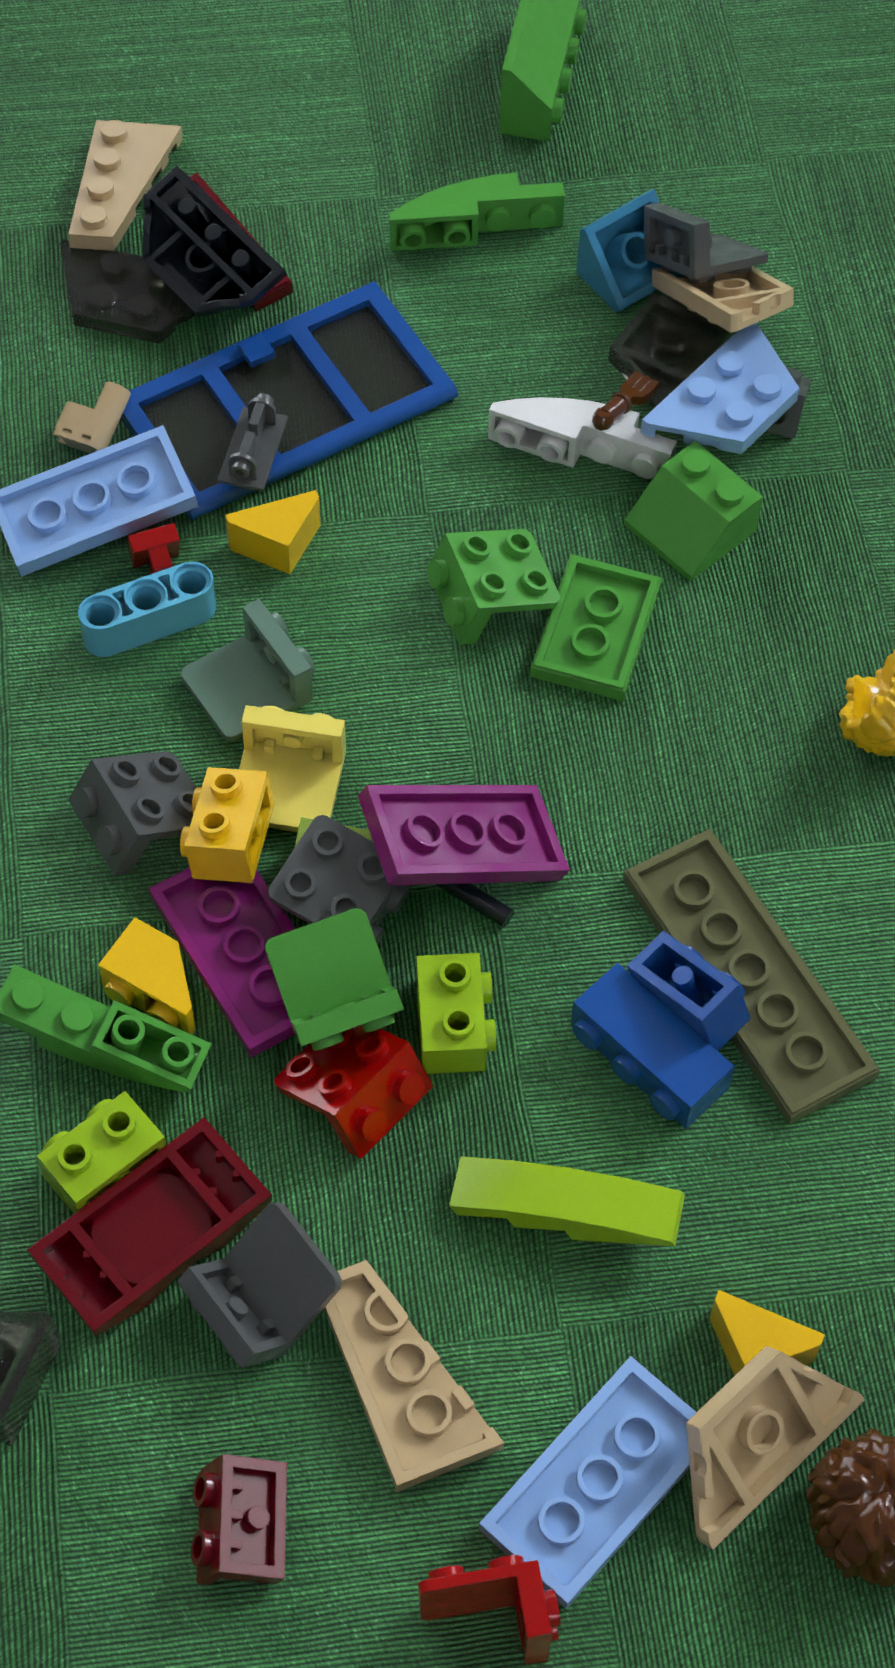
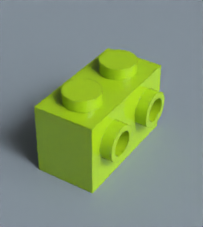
M480 953L416 956L421 1063L426 1073L486 1071L487 1052L496 1051V1028L494 1019L485 1020L484 1004L492 1003L491 972H481Z
M124 1091L113 1100L105 1099L96 1104L88 1113L86 1120L71 1131H62L50 1138L44 1145L42 1152L37 1155V1159L44 1179L75 1214L165 1147L166 1140L165 1136L129 1094Z

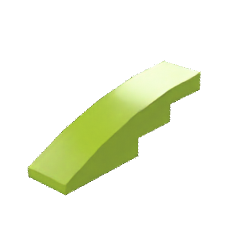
M461 1156L449 1207L456 1215L507 1218L514 1228L565 1231L571 1240L675 1247L685 1195L682 1191L579 1169L514 1160Z

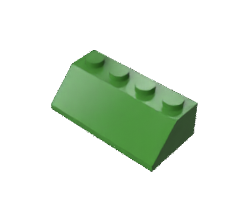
M520 0L502 68L499 134L550 141L553 125H561L565 99L560 97L561 94H569L573 69L568 68V65H576L580 39L575 37L576 35L584 34L587 10L580 9L581 0Z

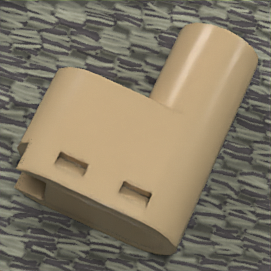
M105 382L94 409L67 401L56 423L53 435L59 437L58 442L90 454L108 447L131 396V392L119 384Z

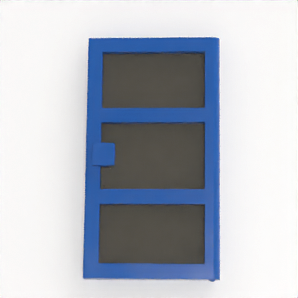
M374 281L130 390L131 396L120 419L133 437L162 425L164 426L198 502L199 507L185 512L192 521L256 491L219 483L218 477L243 406L248 407L249 401L256 398L258 394L264 393L271 396L274 400L276 413L288 416V421L265 485L267 486L458 397V391L452 380Z

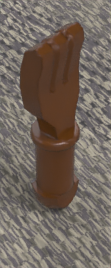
M635 371L620 386L619 392L614 393L609 402L593 413L592 423L597 430L603 431L611 428L616 419L630 411L632 405L641 406L656 393L660 382L654 379L651 380L650 377L643 376L642 373Z

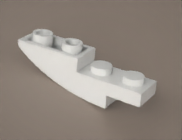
M523 398L494 402L489 409L488 439L496 441L507 448H516L540 456L548 462L560 463L574 468L579 456L583 455L598 463L609 464L633 472L642 478L653 479L660 467L675 456L677 441L655 434V438L642 434L641 429L638 428L640 413L631 410L616 419L608 430H597L592 423V416L598 408H602L605 404L569 398Z

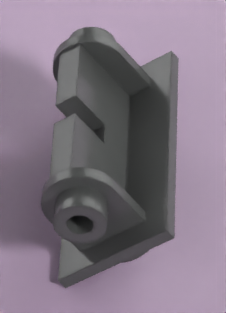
M264 393L258 394L256 398L249 401L248 407L243 406L218 477L219 483L261 492L264 491L288 421V416L276 413L274 400L271 396Z

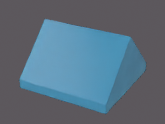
M654 189L645 192L580 229L576 273L615 312L625 309L657 290L652 286V269L663 268V266L645 259L644 205L660 203ZM669 272L676 277L683 275L678 272Z

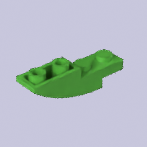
M516 172L469 179L433 190L405 203L389 214L390 251L478 245V232L563 227L565 201L563 183L519 185Z
M15 964L0 991V1021L39 1038L37 1046L75 1062L143 1084L190 1093L212 1044L114 1000L111 1007Z

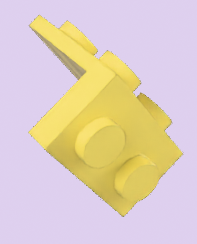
M245 705L241 721L244 751L239 769L268 772L274 800V808L268 828L298 832L301 817L314 819L319 815H326L331 818L346 755L345 720L334 719L323 713L308 715L284 711L276 706L256 707Z

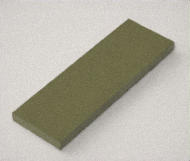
M711 829L624 871V883L659 934L664 930L683 945L691 946L718 970L732 975L745 989L746 995L744 1000L751 1019L731 1040L788 1125L878 1078L880 1069Z

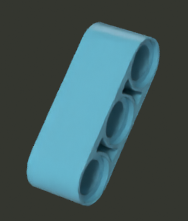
M186 562L85 598L78 609L84 647L95 656H113L205 623L212 618L216 611L213 575L211 570L202 563Z

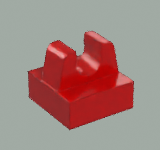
M175 523L128 535V553L133 568L148 565L150 573L153 574L173 567L171 558L179 556L180 538Z

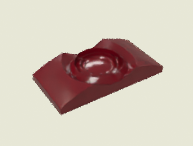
M203 1117L28 1248L27 1251L91 1332L97 1336L150 1305L188 1267L224 1248L272 1201V1194Z

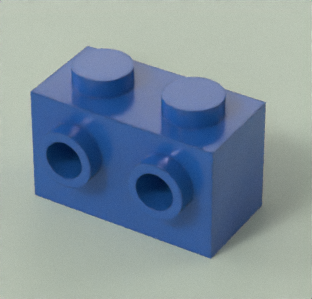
M664 930L627 965L629 973L717 1051L751 1019L744 1000L746 992L738 980L729 973L718 970L707 962L694 948L689 945H683Z

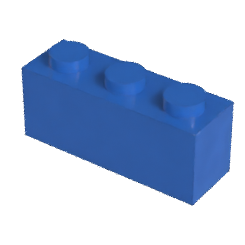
M618 962L573 1002L571 1026L576 1038L586 1048L590 1050L597 1049L610 1061L613 1071L622 1081L629 1085L635 1083L649 1096L654 1109L665 1119L672 1120L674 1118L682 1127L687 1129L729 1089L735 1066Z

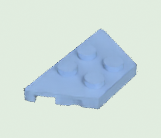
M755 323L737 331L645 416L641 423V433L654 438L656 430L684 435L683 443L691 444L696 440L702 446L710 445L722 451L742 454L797 402L800 388L758 324Z

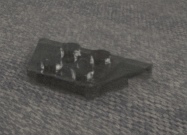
M61 240L60 249L75 326L160 344L175 331L178 324L188 321L195 315L145 265L142 256L119 251L70 248L69 241Z
M651 295L611 345L608 361L626 380L635 371H638L643 376L646 375L651 380L654 379L660 382L656 393L647 401L654 409L736 332L730 333L717 324L709 323L707 318L697 312L689 311L687 306L670 296Z

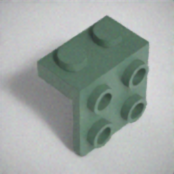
M260 598L243 607L244 636L184 666L181 670L183 683L221 736L228 742H235L243 738L241 721L245 705L256 707L276 706L284 711L292 712L313 701L312 674L315 673V666L309 653L302 646L296 648L289 638V632L282 617L277 612L271 614Z

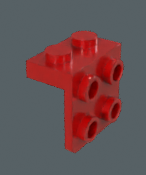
M362 1025L343 1031L344 1041L333 1046L313 1051L310 1043L299 1055L288 1062L287 1066L276 1076L274 1084L280 1093L325 1115L347 1152L362 1159L434 1085L408 1041L382 1029L365 1033Z
M521 1555L503 1556L489 1561L488 1569L464 1572L463 1566H445L430 1571L428 1573L429 1579L418 1583L421 1620L425 1621L514 1606L525 1665L548 1661L551 1642L559 1640L558 1627L561 1626L555 1589L544 1591L538 1560L524 1562Z

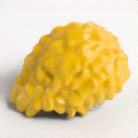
M894 650L893 654L887 656L884 667L875 671V677L868 676L862 678L859 675H855L846 680L847 703L839 713L841 718L839 726L845 740H852L856 747L863 748L867 753L873 752L877 756L883 755L885 757L895 756Z

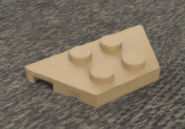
M753 266L752 271L749 273H720L715 275L714 280L704 283L688 281L687 276L678 278L664 271L663 268L652 269L653 287L687 306L689 311L697 312L707 318L709 323L717 324L730 333L737 332L793 306V288Z
M765 1346L686 1422L695 1532L699 1542L714 1549L865 1401L862 1394L830 1379V1377L776 1349Z

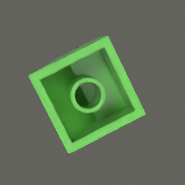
M695 440L660 467L625 518L624 526L691 582L756 532L763 496Z

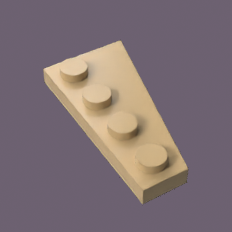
M96 120L68 234L70 248L114 251L136 216L135 208L138 203L143 199V195L152 188V181L158 172L162 173L169 163L168 155L172 148L177 149L182 142V126L131 123L119 120Z
M365 1260L337 1271L341 1276L342 1286L326 1305L324 1311L396 1491L399 1492L504 1450L503 1440L493 1427L490 1428L463 1387L461 1385L458 1386L440 1362L441 1358L428 1341H424L409 1321L408 1314L369 1262Z

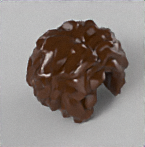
M870 1428L865 1434L855 1437L854 1441L842 1438L838 1447L828 1450L823 1459L808 1474V1481L812 1485L806 1490V1498L811 1505V1511H813L810 1515L809 1526L813 1531H817L815 1543L819 1547L824 1548V1557L834 1561L835 1568L841 1569L844 1578L851 1579L852 1577L860 1576L862 1580L869 1582L870 1585L877 1583L880 1587H891L895 1584V1437L884 1436L876 1428Z

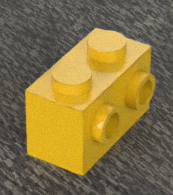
M207 768L202 787H196L193 793V818L190 826H184L180 837L181 856L187 857L193 879L253 883L274 808L267 771Z

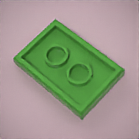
M570 554L558 588L561 598L557 606L551 609L530 668V677L624 701L661 589L662 577Z

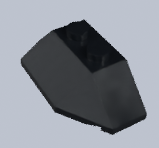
M177 165L143 195L145 216L143 223L142 260L198 318L254 305L288 275L280 264Z

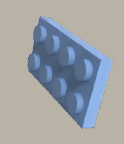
M162 425L0 489V527L22 577L199 506L174 447Z
M630 1356L479 1523V1530L507 1556L521 1555L524 1562L538 1560L543 1588L545 1590L555 1589L557 1601L567 1609L690 1469L686 1422L696 1411Z

